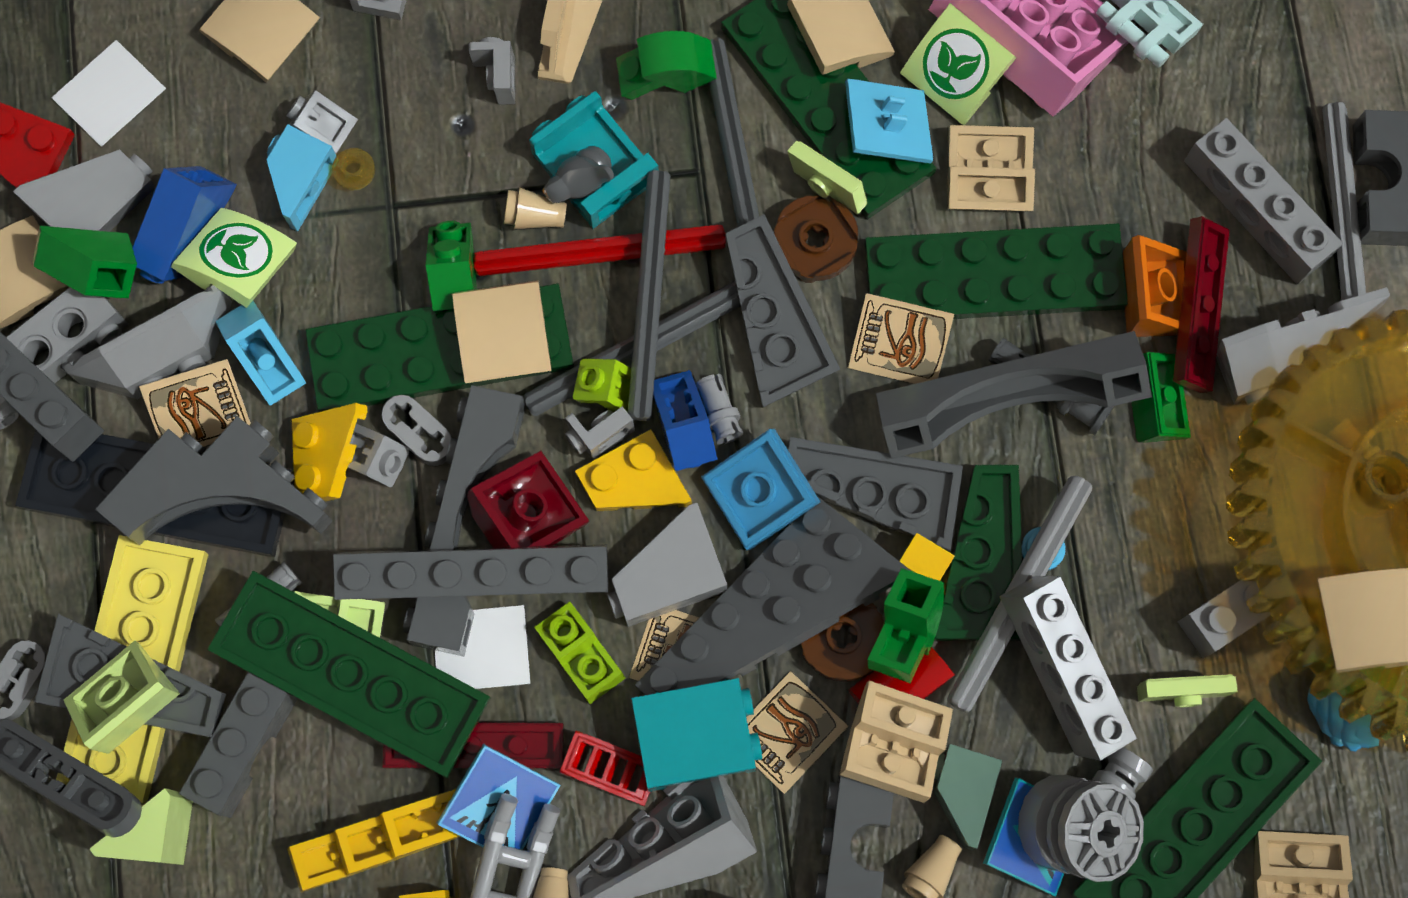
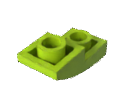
M571 602L565 604L534 627L589 704H592L626 679Z

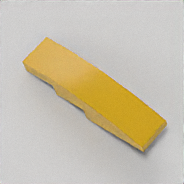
M456 789L383 812L377 817L290 846L288 853L300 892L302 893L461 837L437 824L438 819Z

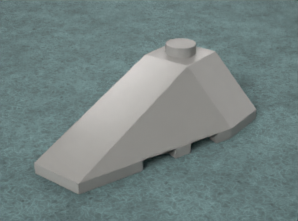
M1387 287L1339 301L1328 308L1329 314L1321 316L1319 311L1312 309L1300 313L1298 317L1288 321L1285 327L1281 328L1279 321L1275 320L1222 339L1216 354V360L1234 405L1246 401L1247 406H1252L1272 398L1271 391L1280 387L1381 308L1390 296Z
M724 776L668 786L663 790L667 797L648 814L643 809L632 818L635 825L620 839H608L568 874L571 898H634L718 874L756 853L757 849L748 820Z

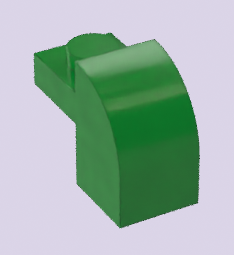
M664 31L637 38L638 48L616 58L621 96L630 100L662 86L686 93L717 79L711 40L691 32Z
M901 568L884 603L885 624L867 659L869 669L911 683L923 655L929 654L937 634L944 605V582Z

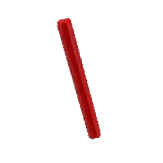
M719 224L666 230L664 255L723 249L726 246L724 227ZM642 233L478 251L474 253V269L476 275L486 276L641 258Z

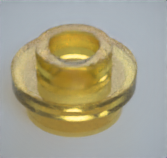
M350 148L342 151L335 158L332 170L336 181L343 188L359 190L366 187L373 180L375 164L372 157L366 151ZM353 162L360 164L357 172L349 173L346 171L349 164Z

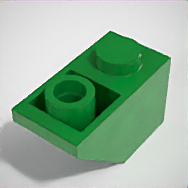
M444 221L436 226L429 227L425 265L433 311L454 309L452 293L477 289L471 223L460 224L457 221Z
M39 226L32 260L35 268L85 296L129 299L137 261L128 233Z

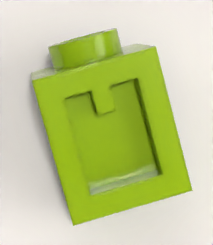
M582 359L578 369L573 399L580 403H598L613 412L623 406L628 413L631 368L616 359Z

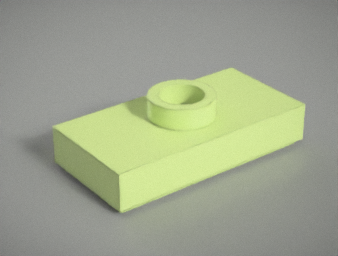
M796 141L787 152L794 173L805 179L811 189L819 196L827 198L829 195L856 214H859L867 205L862 181L801 141Z
M1233 674L1147 679L1137 686L1138 702L1174 700L1175 707L1202 705V698L1227 697L1238 692L1236 676H1233Z

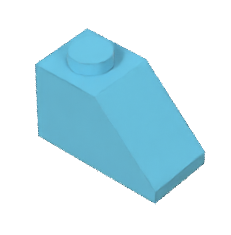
M287 124L282 134H278L272 139L267 150L268 158L266 160L282 215L290 228L298 232L339 160L331 145Z
M254 301L247 308L240 305L216 320V324L225 341L270 406L306 384L300 371Z

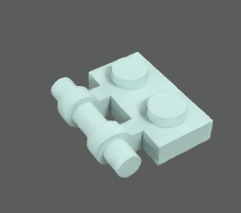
M1111 0L1121 8L1119 11L1106 1L1096 12L1107 23L1105 28L1114 36L1121 35L1135 48L1133 52L1140 59L1145 60L1147 58L1157 68L1161 67L1170 56L1159 46L1160 44L1174 54L1191 40L1203 26L1198 19L1176 0ZM1132 20L1136 21V22H1137L1141 27H1143L1149 34L1146 35L1143 31H1141V30H1140L1136 25H1134L1131 21H1132Z

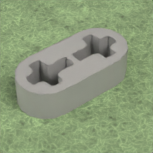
M398 395L389 399L382 410V419L388 430L425 464L431 466L444 464L452 438L447 429L413 398ZM399 408L402 411H406L411 408L409 415L417 425L413 429L402 421L394 425L397 419L393 413L396 409ZM423 432L427 433L434 440L442 436L443 438L440 443L443 450L439 453L434 450L429 451L427 454L424 453L427 446L419 436Z
M29 640L20 641L8 650L1 661L0 692L7 694L12 688L8 697L13 701V704L10 708H0V720H14L20 717L38 691L48 650L43 645ZM34 653L33 659L38 662L34 670L26 668L22 672L24 664L20 661L21 656Z

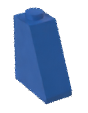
M202 166L164 168L133 245L137 261L136 267L141 269L139 274L147 280L161 284L168 280L183 278L182 274L171 268L172 263L219 209L226 206L237 184Z

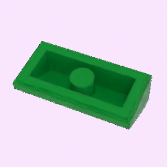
M1143 353L1147 365L1152 397L1131 402L1137 441L1148 443L1191 438L1184 387L1173 382L1176 354Z

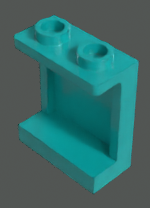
M596 91L587 97L581 95L575 98L567 106L564 114L554 121L546 120L533 131L532 137L529 139L532 155L550 177L556 175L559 166L564 160L574 157L578 151L588 146L599 147L607 153L611 160L614 178L602 183L601 188L583 199L569 198L570 202L592 229L646 190L647 174L649 171H659L658 164L650 154L646 153L643 155L602 105V99Z
M739 678L631 698L648 792L666 789V786L740 772H755V761L763 759L758 732L749 734L746 716L754 715L749 688L741 689Z

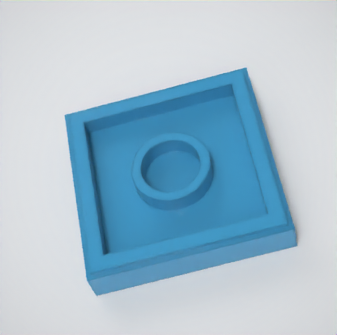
M775 429L767 430L701 476L746 550L753 549L821 503Z

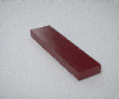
M1203 216L1190 219L1173 382L1199 393L1213 392L1229 241V229Z
M477 723L453 769H469L483 744L531 769H561L563 764L564 724ZM383 744L384 769H429Z

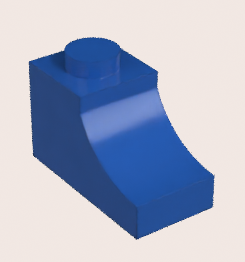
M691 370L654 380L653 399L675 471L698 467L704 463L718 460L709 419Z

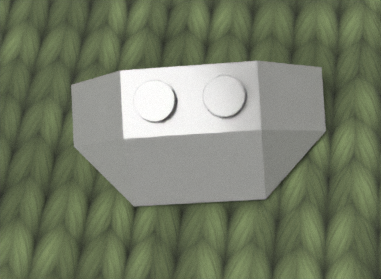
M212 285L203 292L197 293L83 355L78 360L68 363L64 368L81 385L139 399L143 397L139 386L206 365L205 362L214 358L222 335L216 320L229 313L232 300L227 294Z

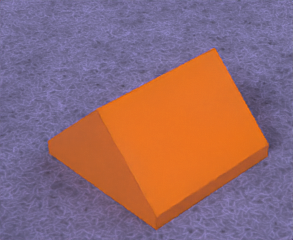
M1141 235L1131 238L1123 251L1128 306L1125 308L1127 333L1135 331L1137 337L1178 336L1186 251Z

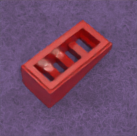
M575 731L560 769L561 775L644 807L650 794L647 788L645 771H643L636 792L627 790L636 765L644 768L642 756L580 731ZM585 746L593 748L585 771L582 772L577 770V766ZM604 752L609 754L610 758L600 779L595 777L594 773ZM619 759L628 762L617 786L612 784L611 780Z

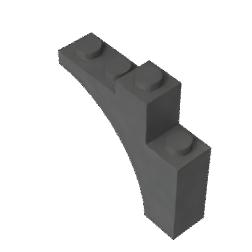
M238 416L207 450L187 432L179 438L170 429H167L95 509L123 534L139 545L159 528L179 517L205 508L222 505H252L277 510L306 523L320 534L332 522L323 511L328 504L309 488L303 494L290 484L295 476L276 460L269 466L279 454L269 443L274 436L256 420H253L248 425Z

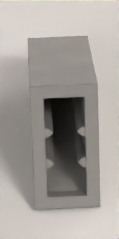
M119 149L19 185L13 192L50 227L110 232L155 186L148 177L153 172L151 168L136 154L128 158Z
M698 503L691 504L685 508L612 578L615 591L607 595L615 618L624 616L628 627L722 594L727 590V582Z

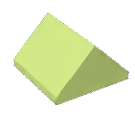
M135 640L64 699V703L83 743L91 750L109 754L180 693Z
M164 788L142 806L141 817L130 832L114 838L105 836L92 846L90 851L96 857L184 865L193 801L183 797L178 791Z

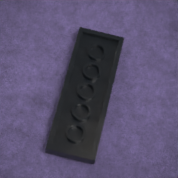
M35 430L15 506L22 510L115 527L95 509L154 444L101 434L72 462ZM287 469L291 474L294 475V472L292 470ZM252 505L215 506L179 517L159 528L153 534L275 557L285 513Z

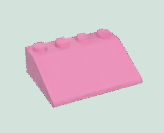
M934 0L928 9L939 18L951 3L1011 52L1016 59L1003 75L1053 117L1073 101L1129 43L1121 35L1114 36L1105 28L1107 23L1096 14L1103 4L1101 0Z

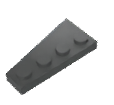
M765 214L725 234L763 408L840 370V367Z
M790 437L788 451L819 498L908 537L914 538L916 533L946 551H951L963 470L962 465L908 456L891 459L890 453Z
M58 614L35 702L67 709L64 699L127 646ZM152 659L180 694L144 725L211 738L219 724L226 694Z

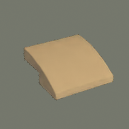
M224 0L199 31L231 58L235 56L267 83L318 22L320 17L299 0Z
M788 0L787 6L822 75L854 63L858 68L894 56L895 51L869 0Z
M948 126V209L1034 211V127Z
M33 215L0 230V329L34 315V307L57 298L69 288V286L33 266L32 260L39 231V224Z
M539 280L452 293L465 383L551 371Z
M1408 568L1367 571L1318 578L1336 673L1384 666L1386 669L1408 665Z
M868 681L851 727L840 775L925 803L931 798L938 757L946 750L953 709Z
M1258 831L1255 835L1254 898H1349L1348 884L1353 880L1348 836Z

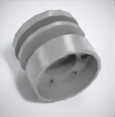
M1050 775L1037 782L1025 796L1019 812L1018 833L1024 851L1034 863L1049 870L1072 874L1094 882L1112 881L1125 874L1136 861L1143 843L1144 821L1138 803L1127 790L1114 784L1095 780L1088 781L1084 778L1070 775Z

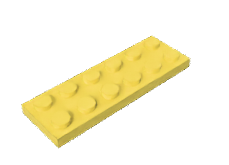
M119 535L94 631L125 646H129L136 640L152 659L180 672L209 554L201 550L144 540L139 545L127 536ZM71 719L64 752L125 787L140 800L141 806L148 802L165 729L142 725L113 751L106 754L89 749L83 743ZM57 774L56 780L67 785L70 780L63 774Z

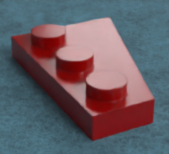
M0 102V176L17 188L19 185L57 172L75 134L67 127Z

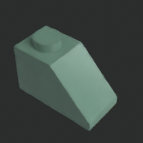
M949 744L946 746V750L938 757L933 792L963 848L970 850L978 849L1002 760Z

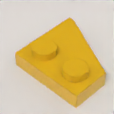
M353 403L291 419L294 487L302 494L309 488L325 502L341 497L346 481V470L352 462L357 446L350 443L357 419L365 420L366 405Z
M651 429L575 470L596 511H612L620 508L652 509V506L672 505L687 507L692 504L690 496Z

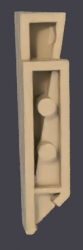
M547 0L541 29L540 44L544 46L538 70V79L566 84L572 82L602 0Z

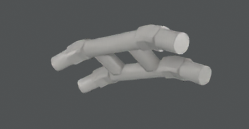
M510 794L501 795L495 812L492 813L484 836L485 842L470 898H533L544 856L547 854L549 843L553 836V829L560 814L558 807L552 804L543 805L539 818L534 823L526 847L528 850L525 851L503 846L518 800ZM497 864L522 869L516 896L491 891Z

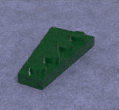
M975 465L973 468L953 553L955 557L951 562L945 588L942 616L934 641H979L1001 601L1000 596L1005 594L1022 563L1019 465ZM1016 630L1010 641H1021Z

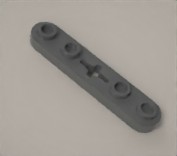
M0 720V770L106 836L120 837L134 828L141 817L142 806L140 800L129 790L12 720ZM50 770H53L56 773L63 774L70 781L65 785L59 780H52L47 774Z

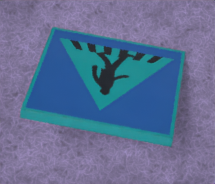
M1015 777L983 864L1056 897L1064 873L1049 870L1034 863L1023 849L1018 833L1019 812L1025 796L1034 785Z

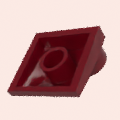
M542 451L472 487L467 494L472 516L494 549L553 546L589 523V519Z

